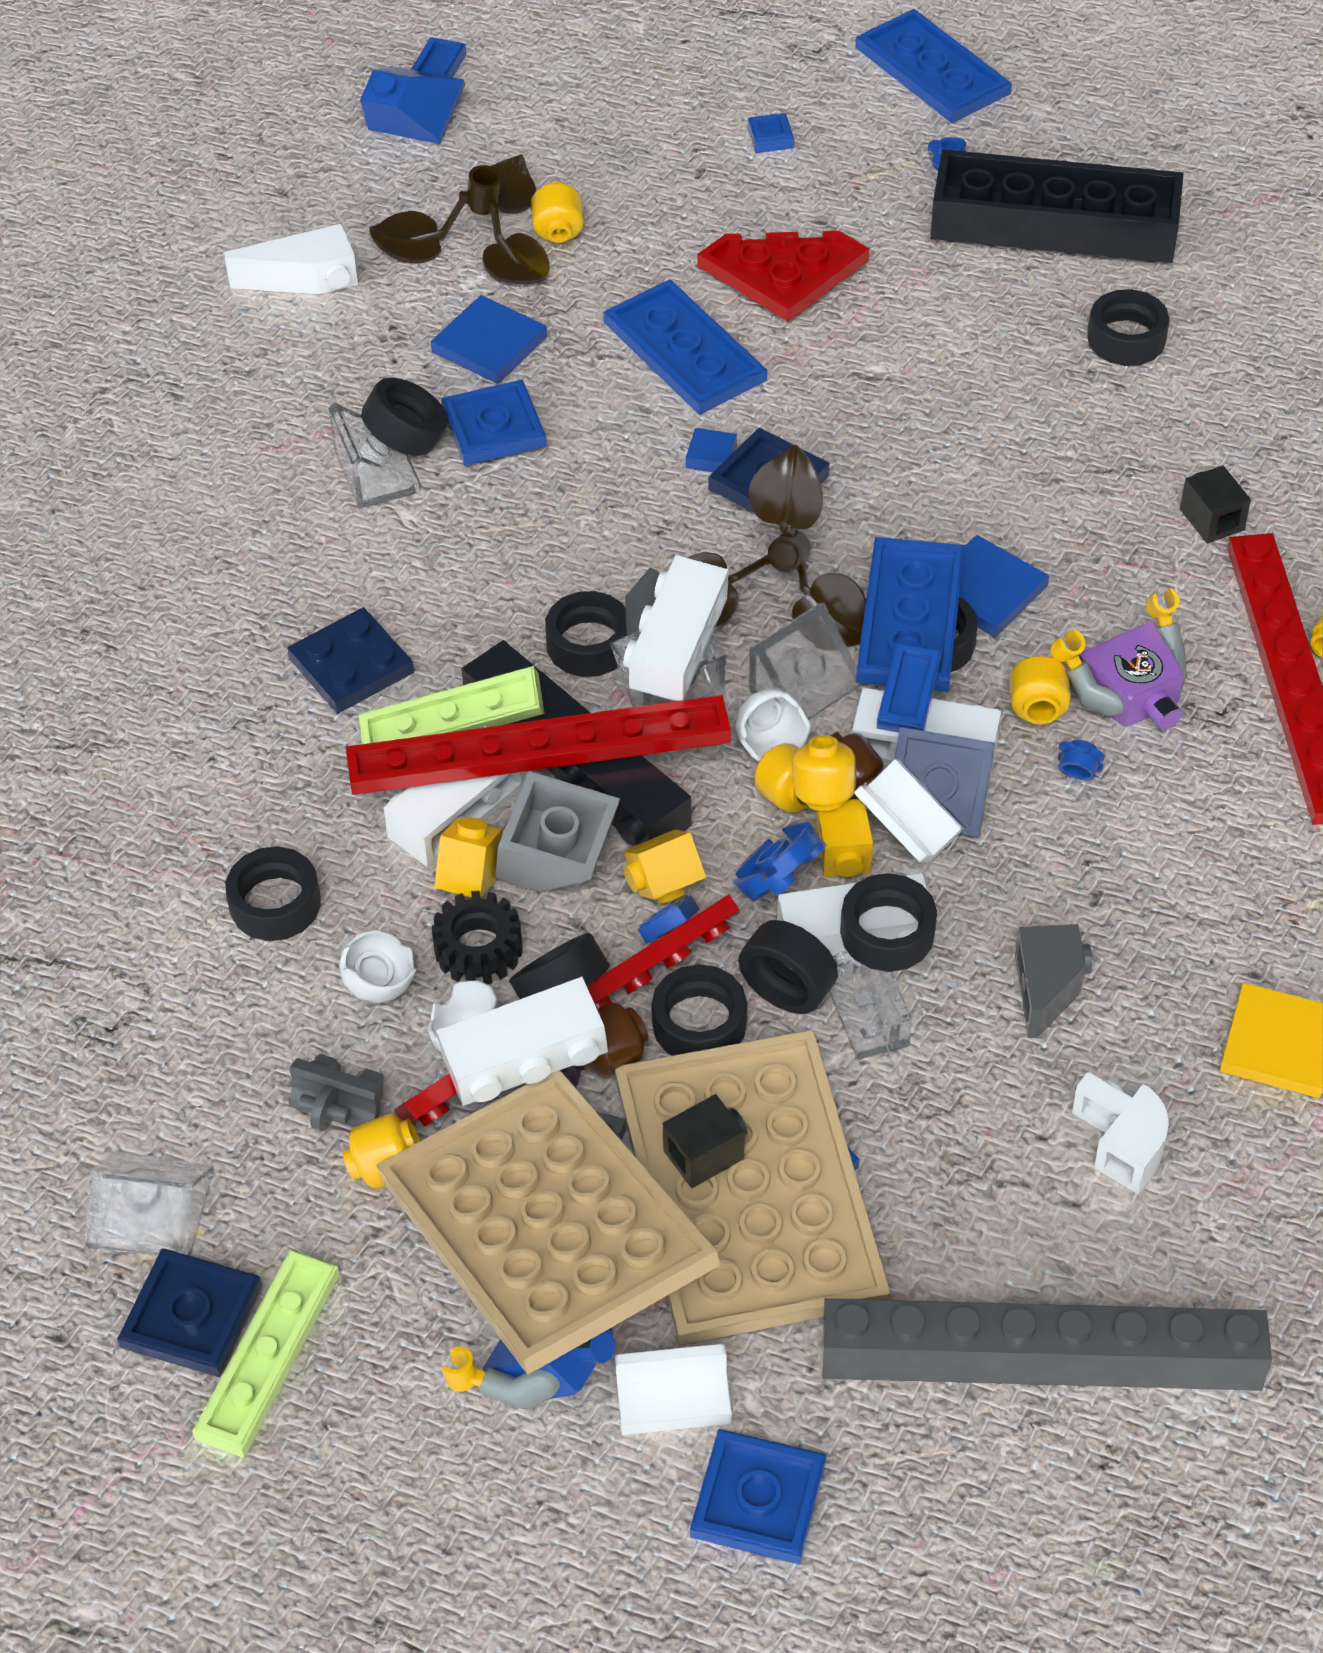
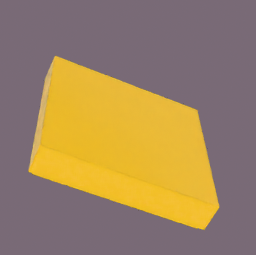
M1243 982L1220 1072L1321 1099L1323 1092V1003Z

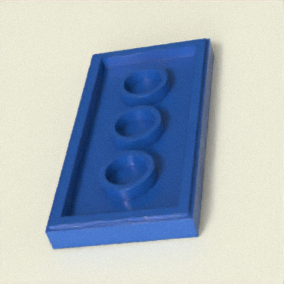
M915 9L856 37V49L951 123L1011 94L1012 83Z
M671 279L603 312L604 323L699 415L767 381V369Z
M875 537L856 671V683L886 685L895 645L898 642L942 650V659L934 690L949 692L965 545Z

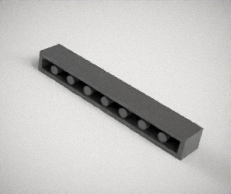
M829 1298L824 1300L823 1379L1262 1391L1272 1361L1267 1310Z

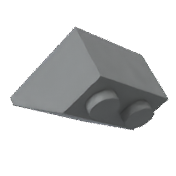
M528 771L498 845L495 878L539 892L591 880L617 812L620 798Z

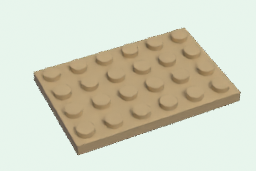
M814 1030L622 1065L615 1069V1080L624 1118L626 1119L633 1155L717 1250L720 1261L719 1267L667 1296L679 1346L824 1317L825 1298L890 1300L891 1293ZM717 1094L726 1108L736 1109L745 1122L748 1134L745 1136L744 1160L691 1189L663 1151V1122Z
M560 1070L551 1073L547 1078L538 1083L524 1085L376 1165L381 1181L527 1375L720 1266L718 1253L713 1245Z

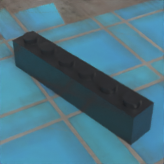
M502 640L461 668L463 685L534 665L506 641ZM534 666L539 673L544 714L509 724L591 712ZM642 755L546 768L557 780L620 798L612 825L618 830L622 839L631 846L639 845L672 830L686 831L692 826L691 796Z

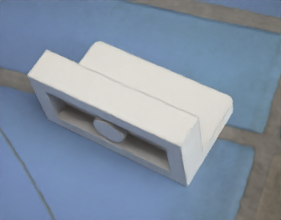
M895 759L868 786L861 785L854 791L855 795L919 862H930L964 830L958 821L898 759Z
M724 1344L625 1353L615 1356L622 1435L732 1424L727 1382V1356Z

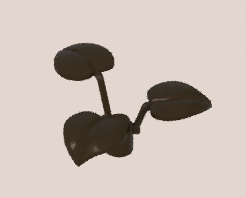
M522 154L492 166L479 165L472 168L468 176L467 191L459 192V199L443 227L438 231L436 222L430 216L417 211L400 212L386 218L377 225L369 226L370 236L383 252L402 262L424 263L438 257L441 251L438 240L446 237L463 206L468 204L471 211L478 215L491 213L494 238L497 243L486 247L482 257L483 266L490 276L498 281L509 284H533L544 281L549 274L550 265L547 254L537 240L523 233L513 234L505 240L501 233L499 210L505 213L524 211L531 207V199L536 192L535 183L528 172Z
M794 444L763 465L751 480L748 496L754 513L766 523L774 524L780 522L779 528L782 534L770 544L767 555L728 576L727 600L716 626L729 620L737 609L739 597L732 583L741 580L765 565L771 564L782 572H789L794 569L798 571L800 590L806 596L795 603L792 609V617L800 633L810 641L826 647L846 648L859 645L866 606V598L860 586L849 576L832 572L825 573L816 578L811 588L808 585L806 571L808 570V564L805 560L810 553V542L804 533L795 530V528L808 529L817 521L822 512L823 492L812 462L804 451ZM701 552L687 557L727 569L725 560L716 553Z

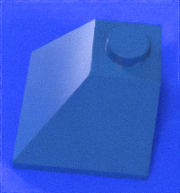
M397 66L374 69L360 99L368 130L440 144L465 86L464 79Z

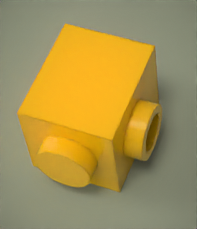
M850 799L835 810H816L815 829L826 843V847L814 859H820L823 877H853L858 874L871 873L873 840L866 805L860 799Z
M457 818L440 835L434 888L455 894L463 893L464 896L471 898V891H480V897L482 898L496 882L497 852L503 829L487 826L485 821L478 818Z
M672 830L623 851L628 863L623 866L624 875L632 891L638 892L639 896L657 899L658 903L669 902L685 894L684 887L706 878L690 832Z

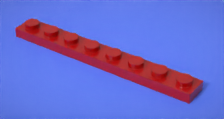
M1273 533L1229 537L1227 551L1312 825L1323 824V685Z
M723 695L345 747L352 795L727 744L731 743V727Z
M730 894L587 985L596 1009L612 1003L609 995L622 986L627 994H630L652 980L653 978L648 970L661 961L669 969L692 954L687 945L701 936L707 944L729 930L730 926L726 919L740 911ZM450 1074L394 1109L398 1117L402 1121L410 1119L412 1122L419 1119L423 1127L448 1112L450 1109L444 1101L457 1094Z

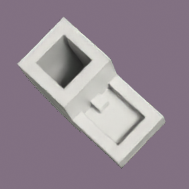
M1087 1072L1076 1087L1072 1114L1105 1133L1099 1140L1094 1168L1139 1195L1155 1174L1161 1162L1169 1126L1166 1108L1159 1096L1145 1084H1142L1135 1095L1131 1097L1124 1093L1117 1084L1108 1080H1102Z

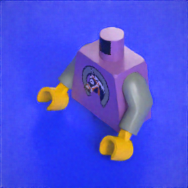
M1169 588L1164 592L1167 609L1159 605L1156 593L1149 596L1146 601L1147 613L1152 618L1158 619L1160 626L1155 627L1150 621L1084 651L1085 639L1075 629L1065 634V641L1069 645L1070 650L1066 647L1062 638H1058L1051 644V656L1059 662H1067L1068 668L1066 673L1084 707L1111 716L1122 726L1128 727L1151 717L1161 730H1166L1173 727L1181 719L1182 710L1176 704L1179 702L1182 684L1187 678L1185 648L1179 623L1173 622L1171 615L1180 603L1179 596L1174 589Z

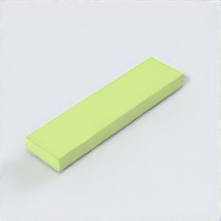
M534 666L361 713L359 714L362 744L477 729L484 726L506 725L544 714L539 673Z
M289 1250L192 1431L196 1441L245 1458L340 1276L338 1266Z

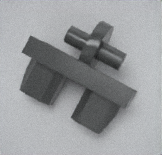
M318 1054L311 1062L296 1058L290 1066L292 1089L288 1106L311 1113L310 1125L313 1129L325 1131L330 1126L332 1120L357 1127L379 1117L384 1085L382 1073L365 1068L363 1071H359L356 1076L341 1072V1065L335 1058Z

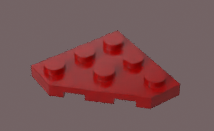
M839 230L823 231L822 237L799 238L798 232L766 233L765 239L742 240L741 233L724 234L697 254V262L699 268L789 322L869 261L870 248Z

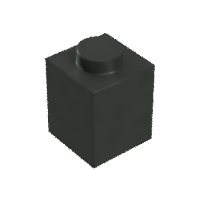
M1224 465L1185 478L1180 510L1208 544L1245 530L1251 499Z
M714 1094L663 1122V1151L692 1189L744 1160L745 1136L748 1134L747 1127L738 1111L734 1108L727 1109L717 1094Z

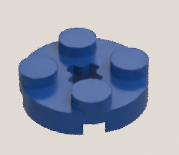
M799 819L781 829L787 835L786 838H781L774 843L770 839L766 840L738 868L735 875L739 879L733 880V883L746 898L756 901L769 890L774 896L782 893L796 880V875L793 871L802 862L808 863L825 849L826 843L807 819Z

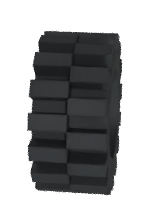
M471 891L472 899L465 900L463 893L455 896V906L447 900L442 905V913L436 912L433 918L432 937L436 961L439 962L440 969L444 974L450 971L451 979L457 982L465 975L466 981H476V977H483L484 983L491 984L492 974L496 973L500 980L507 976V967L514 970L518 965L517 957L522 956V933L519 915L516 908H510V902L504 897L497 904V895L495 893L488 892L486 899H481L480 891ZM473 930H487L496 934V938L483 946H467L459 942V938L462 935Z

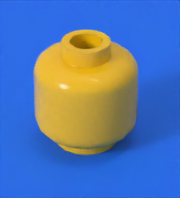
M550 182L538 189L532 196V225L536 234L542 239L561 243L571 240L581 232L584 226L583 202L578 190L573 186L563 182Z
M1041 655L1026 658L1013 667L1009 676L1011 707L1019 718L1026 722L1042 725L1059 719L1067 712L1071 703L1069 677L1063 663L1055 658Z
M822 735L813 737L809 740V743L804 744L795 751L792 759L793 788L796 797L806 803L808 807L817 811H831L840 808L844 802L853 796L856 789V761L852 749L838 742L832 736Z
M782 743L772 747L758 762L755 770V786L763 797L784 812L797 813L809 808L806 803L796 797L793 788L792 759L799 747L795 744Z
M387 1113L354 1127L350 1131V1149L343 1151V1159L350 1176L354 1180L362 1177L369 1187L377 1190L386 1186L380 1179L376 1165L421 1140L410 1119L402 1121L396 1114Z

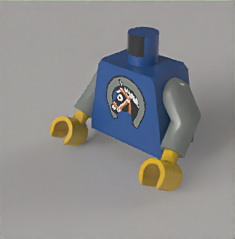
M612 1328L529 1375H527L501 1339L482 1370L476 1368L472 1352L469 1349L456 1346L451 1348L449 1352L452 1362L459 1369L442 1366L446 1383L454 1391L463 1392L475 1385L480 1387V1394L516 1408L529 1409L548 1399L571 1396L578 1393L583 1388L596 1364L605 1363L613 1357L615 1341Z

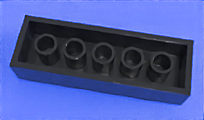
M942 149L933 199L930 239L1173 263L1179 228L1184 172Z

